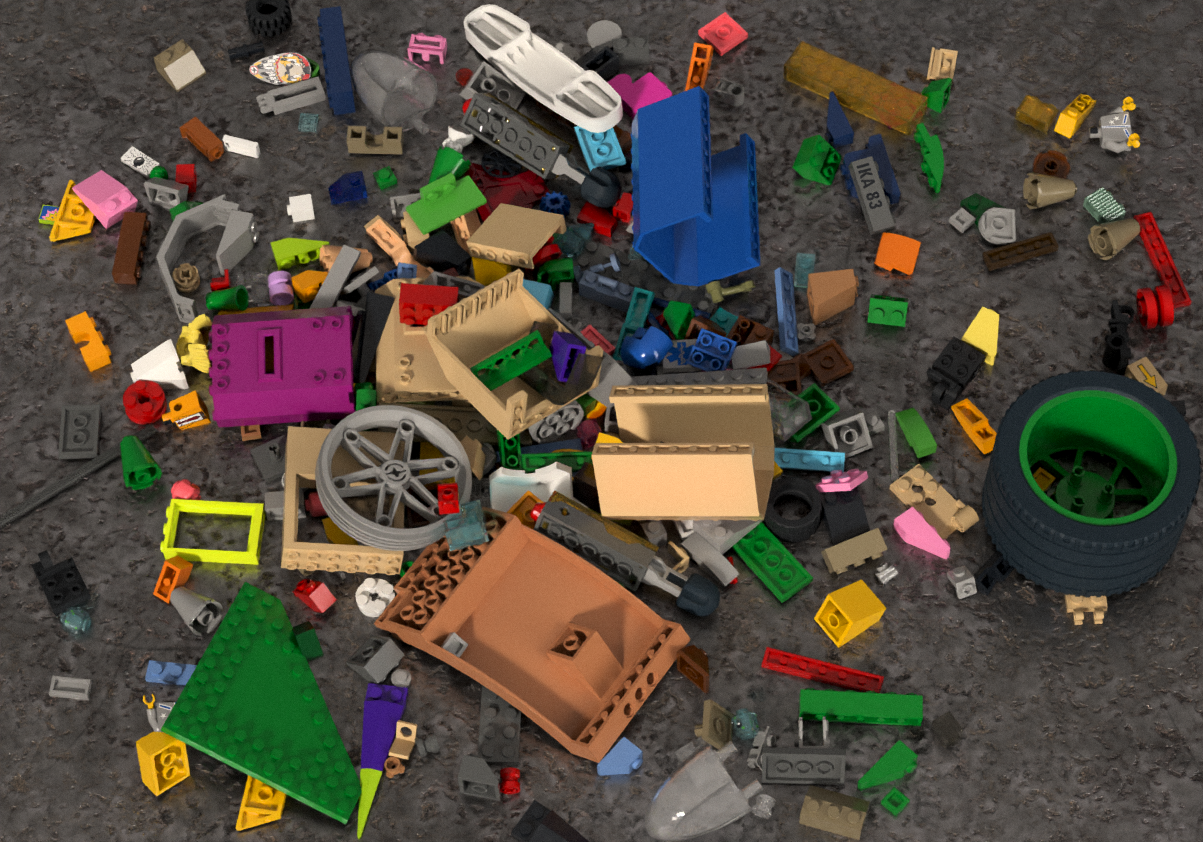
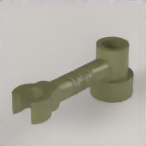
M750 280L740 285L722 288L719 281H713L705 287L708 294L711 295L713 303H718L724 300L723 296L752 291L755 285L753 280Z

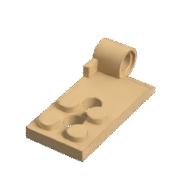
M917 464L890 485V490L909 509L914 507L916 511H920L923 514L925 521L935 527L942 539H947L957 530L963 533L979 521L978 514L971 506L965 505L960 499L956 501L920 464ZM919 486L922 488V491L914 492L912 488ZM928 499H932L936 502V504L933 506H929L925 503V501Z

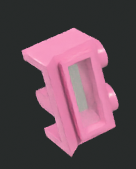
M423 33L412 34L409 47L407 48L409 60H413L414 52L422 53L424 61H429L430 54L439 55L440 64H444L447 39L441 35L432 37L426 36Z

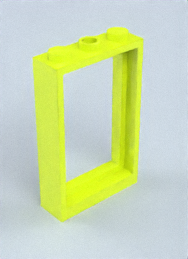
M171 499L170 506H167L166 509L168 521L164 523L163 527L165 539L161 541L160 551L163 552L165 560L178 555L187 561L259 565L266 518L264 504ZM179 512L251 515L247 551L174 548Z

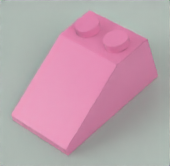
M102 170L72 187V190L106 229L122 220L124 212H135L138 200L127 187Z

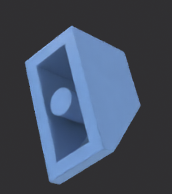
M623 737L599 762L597 773L600 776L630 774L633 769L637 770L643 763V751Z

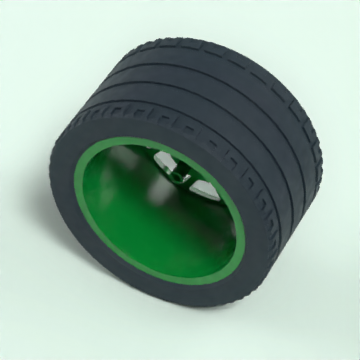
M1079 370L1078 372L1060 373L1057 376L1049 377V379H1043L1038 384L1032 385L1030 389L1023 391V395H1019L1016 401L1011 403L1010 408L1006 410L1004 417H1002L983 486L982 514L985 518L984 524L985 527H988V535H991V541L996 545L997 551L1003 554L1002 557L1009 562L1011 567L1017 569V572L1023 574L1028 580L1031 579L1035 584H1040L1044 586L1043 588H1049L1054 590V592H1061L1064 595H1075V597L1085 596L1090 598V596L1101 597L1102 595L1107 597L1115 593L1121 594L1123 591H1130L1133 587H1139L1141 583H1146L1150 577L1153 578L1167 564L1176 549L1201 480L1200 450L1197 448V440L1194 439V433L1190 430L1188 422L1184 420V416L1177 411L1178 409L1169 400H1166L1162 394L1157 393L1153 388H1149L1144 383L1138 382L1135 379L1112 372ZM1076 449L1077 454L1072 473H1068L1049 455L1062 450ZM1086 450L1101 453L1100 456L1105 454L1117 461V466L1108 482L1098 474L1087 472L1080 466L1083 453ZM1036 462L1060 481L1057 489L1050 497L1041 490L1032 476L1030 467ZM1123 467H1127L1136 476L1142 485L1141 489H1115L1114 484ZM1148 501V506L1136 513L1113 518L1115 502Z

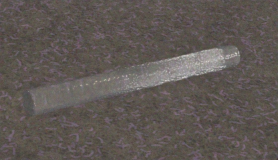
M890 410L888 411L891 480L896 481L899 479L896 412Z

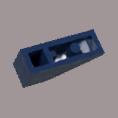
M832 91L829 95L827 129L824 136L825 140L836 149L853 143L854 132Z

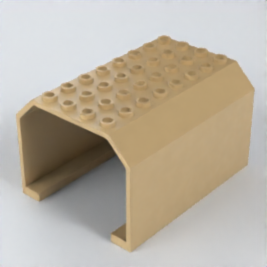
M767 384L612 386L609 399L610 403L615 404L619 436L623 443H595L592 452L602 517L607 520L637 521L764 520L774 475L775 454Z

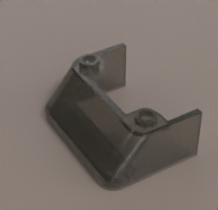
M534 321L529 334L538 330L544 344L550 350L554 330L557 331L559 326ZM537 338L532 340L529 346L538 343ZM579 353L567 382L557 380L552 357L517 377L553 404L564 405L591 388L603 358Z

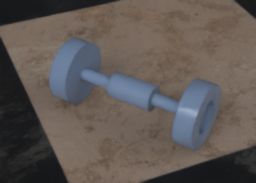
M610 254L611 262L591 266L588 271L597 273L609 266H612L615 272L621 271L617 254ZM576 265L573 266L574 276L579 284L585 271H581L580 266Z

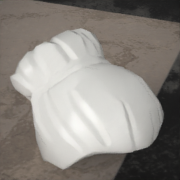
M457 124L448 126V138L442 144L444 148L449 147L461 153L463 147L472 143L475 135Z

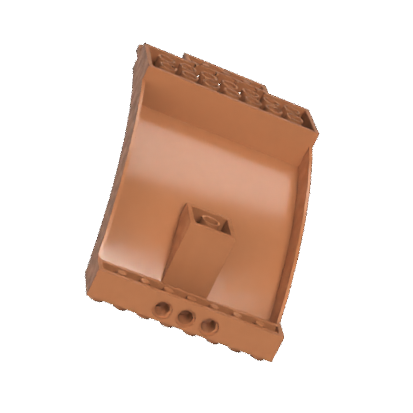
M476 505L474 508L467 507L460 521L449 533L425 548L393 588L397 595L374 623L377 628L389 631L395 639L423 650L468 675L520 710L569 750L570 753L597 763L602 760L677 659V651L685 648L691 640L681 624L662 619L640 599L588 561L543 534L523 525L516 515ZM451 632H455L468 644L460 658L441 648V645Z

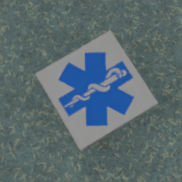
M697 339L671 340L674 345L663 359V373L702 371V369L686 363Z

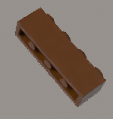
M124 212L112 269L115 283L137 285L138 278L141 277V262H144L145 259L144 247H147L148 244L147 231L151 229V221L148 220L146 213Z

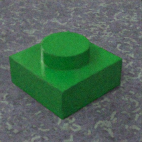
M390 166L373 172V177L381 190L397 184V178Z

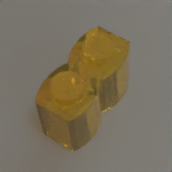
M1026 95L1016 110L1015 118L1041 132L1047 133L1056 120L1059 110L1052 104L1042 103L1036 96Z

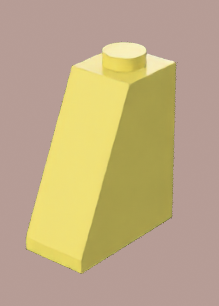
M982 306L961 341L984 354L986 357L984 362L993 366L997 353L999 314L992 309Z

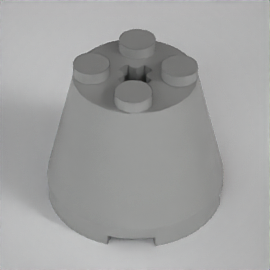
M574 400L528 428L529 433L538 444L556 442L562 439V434L569 429L574 430L580 424L584 411L580 404Z

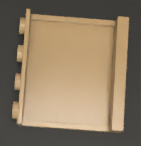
M501 203L466 242L471 257L534 269L532 258L554 233L564 234L567 228L564 215Z

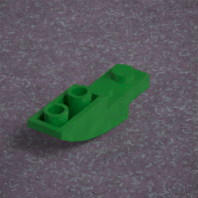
M924 123L916 125L914 138L916 143H919L921 146V153L923 155L921 168L923 173H926L928 176L930 187H933L936 193H940L944 171L942 146L938 136H930Z
M496 428L501 467L522 470L519 434L507 440Z

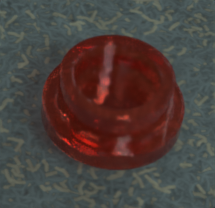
M468 68L459 69L455 75L456 80L461 85H466L473 72Z

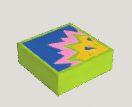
M43 205L38 219L39 223L54 225L60 207Z

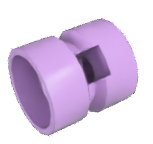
M276 271L268 276L269 298L272 304L288 305L294 300L292 276L290 273Z

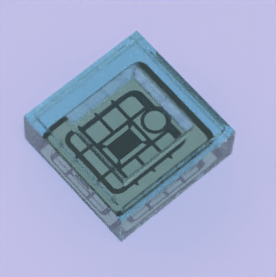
M300 113L298 130L317 132L318 114Z

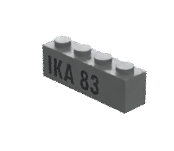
M872 156L851 162L848 166L870 235L892 230L896 219L894 214L890 212V200L884 194V182L882 178H879L877 162L873 160Z

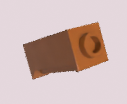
M196 116L180 127L182 138H187L202 154L209 158L210 162L220 158L225 153L222 141Z

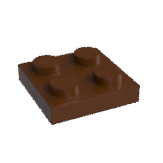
M835 339L803 354L812 367V375L821 387L854 370L853 364Z

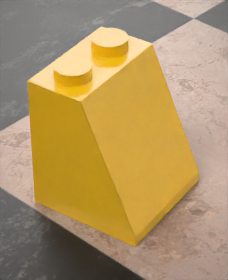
M861 579L829 593L814 620L839 648L878 622L886 607Z

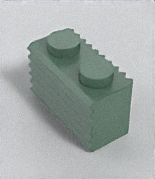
M1104 187L1099 188L1084 198L1083 206L1100 224L1123 220L1126 211L1124 206L1116 202L1111 192L1106 191Z

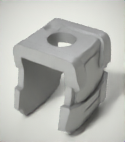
M799 717L798 734H794V746H798V748L829 749V721L826 720V717L822 718L823 746H803L802 717Z

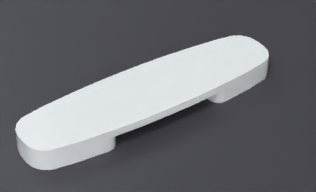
M491 4L482 5L465 17L463 23L468 42L504 76L557 114L577 126L594 133L605 132L622 119L621 96L595 71H585L555 47L533 34L528 22L497 5Z

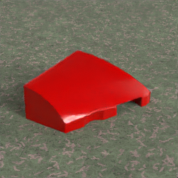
M588 201L577 216L578 223L594 228L595 233L610 238L618 225V221L605 208L595 206Z

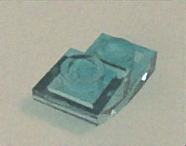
M797 253L794 287L807 288L808 274L814 273L815 254Z

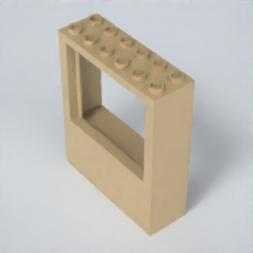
M288 426L285 453L281 568L289 570L306 569L308 571L326 570L328 572L346 571L347 573L400 574L404 551H390L362 545L297 542L299 487L317 488L315 480L316 462L322 444L332 429ZM374 431L358 432L387 454H389L396 434ZM400 440L393 460L403 461L405 441ZM341 445L338 447L332 458V478L365 470ZM358 448L376 466L379 467L381 465L378 460L363 448ZM375 478L351 483L350 487L377 484ZM390 495V506H389V510H390V507H391V504H392L394 495ZM399 501L391 528L404 529V503Z

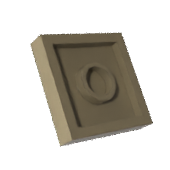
M713 700L704 701L703 724L695 725V735L702 737L701 739L723 753L732 752V721L734 722V714Z

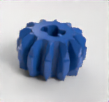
M553 191L552 194L547 192L546 197H542L539 206L541 211L561 214L565 218V215L567 216L570 213L571 203L567 195L563 196L562 191L558 194Z

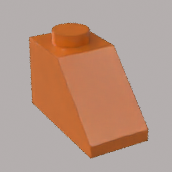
M178 555L165 560L153 595L168 604L171 603L170 596L172 591L186 584L193 564Z

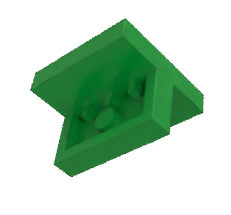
M871 294L867 322L905 327L908 298Z

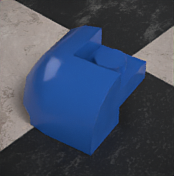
M650 326L649 329L638 327L632 337H625L621 347V358L625 365L645 369L646 366L655 362L659 364L674 344L664 332L653 326Z

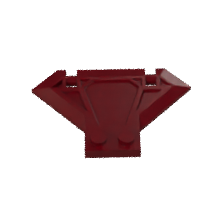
M471 162L470 168L465 176H470L487 200L486 204L476 208L483 222L501 203L532 209L534 205L541 203L542 197H546L547 192L551 194L542 177L531 170L509 178H496L487 174L482 165ZM495 169L491 173L499 175L500 170ZM503 171V175L511 174Z

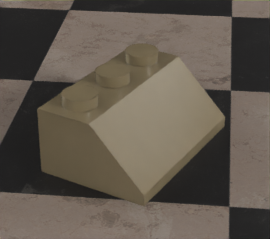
M810 785L801 809L799 824L860 840L870 801Z

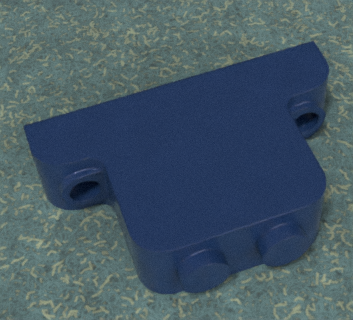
M881 134L872 135L868 140V144H865L864 150L849 152L844 155L840 171L842 175H845L846 189L850 190L853 197L858 198L848 166L853 161L872 156L879 167V178H882L884 182L883 191L885 196H888L890 204L899 203L900 190Z

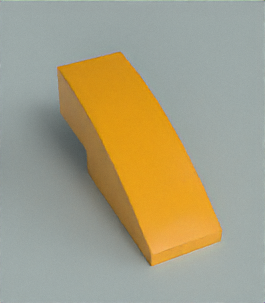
M968 398L952 405L953 413L974 444L984 455L991 452L997 433L989 425L985 415Z

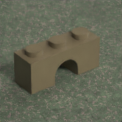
M348 126V152L360 154H403L402 127H384L383 134L374 135L367 131L366 126Z

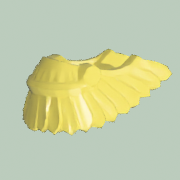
M205 314L196 317L192 323H189V326L182 327V333L176 344V353L182 365L193 366L203 373H209L211 361L207 344L209 342L208 338L212 321Z

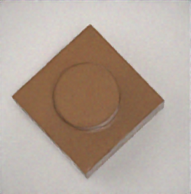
M260 425L240 426L243 441L262 438Z

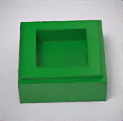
M893 787L881 800L880 804L897 816L909 804L910 799Z

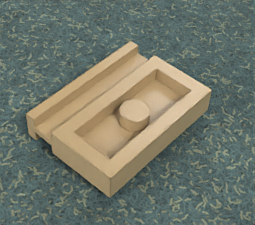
M932 47L927 80L951 78L953 83L958 51L941 48L937 50Z

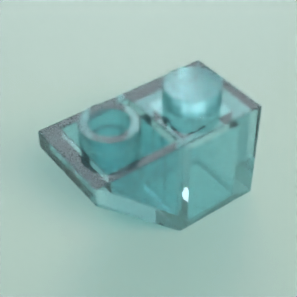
M585 223L566 227V232L559 234L553 244H558L561 251L569 258L576 254L578 255L583 251L585 241L591 237L593 233L591 230L594 224Z

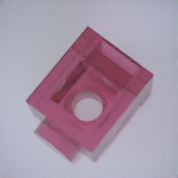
M594 418L592 420H585L577 426L576 435L578 439L580 438L584 449L595 445L599 432L602 433V430Z

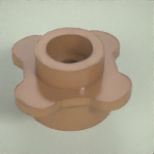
M392 756L386 759L384 768L387 771L386 776L388 778H393L394 775L405 772V766L401 763L402 758Z

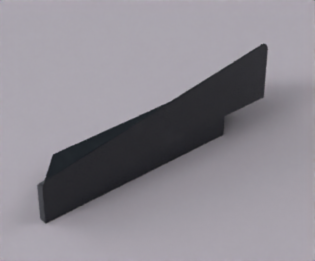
M367 292L365 311L358 310L352 331L353 383H364L394 303V297Z

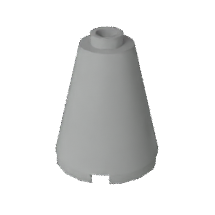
M182 586L172 591L170 601L192 633L203 636L201 633H210L217 627L222 619L220 612L221 609L223 610L221 603Z

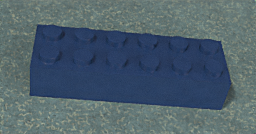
M341 6L320 9V16L317 17L329 107L330 109L333 108L334 115L355 113Z

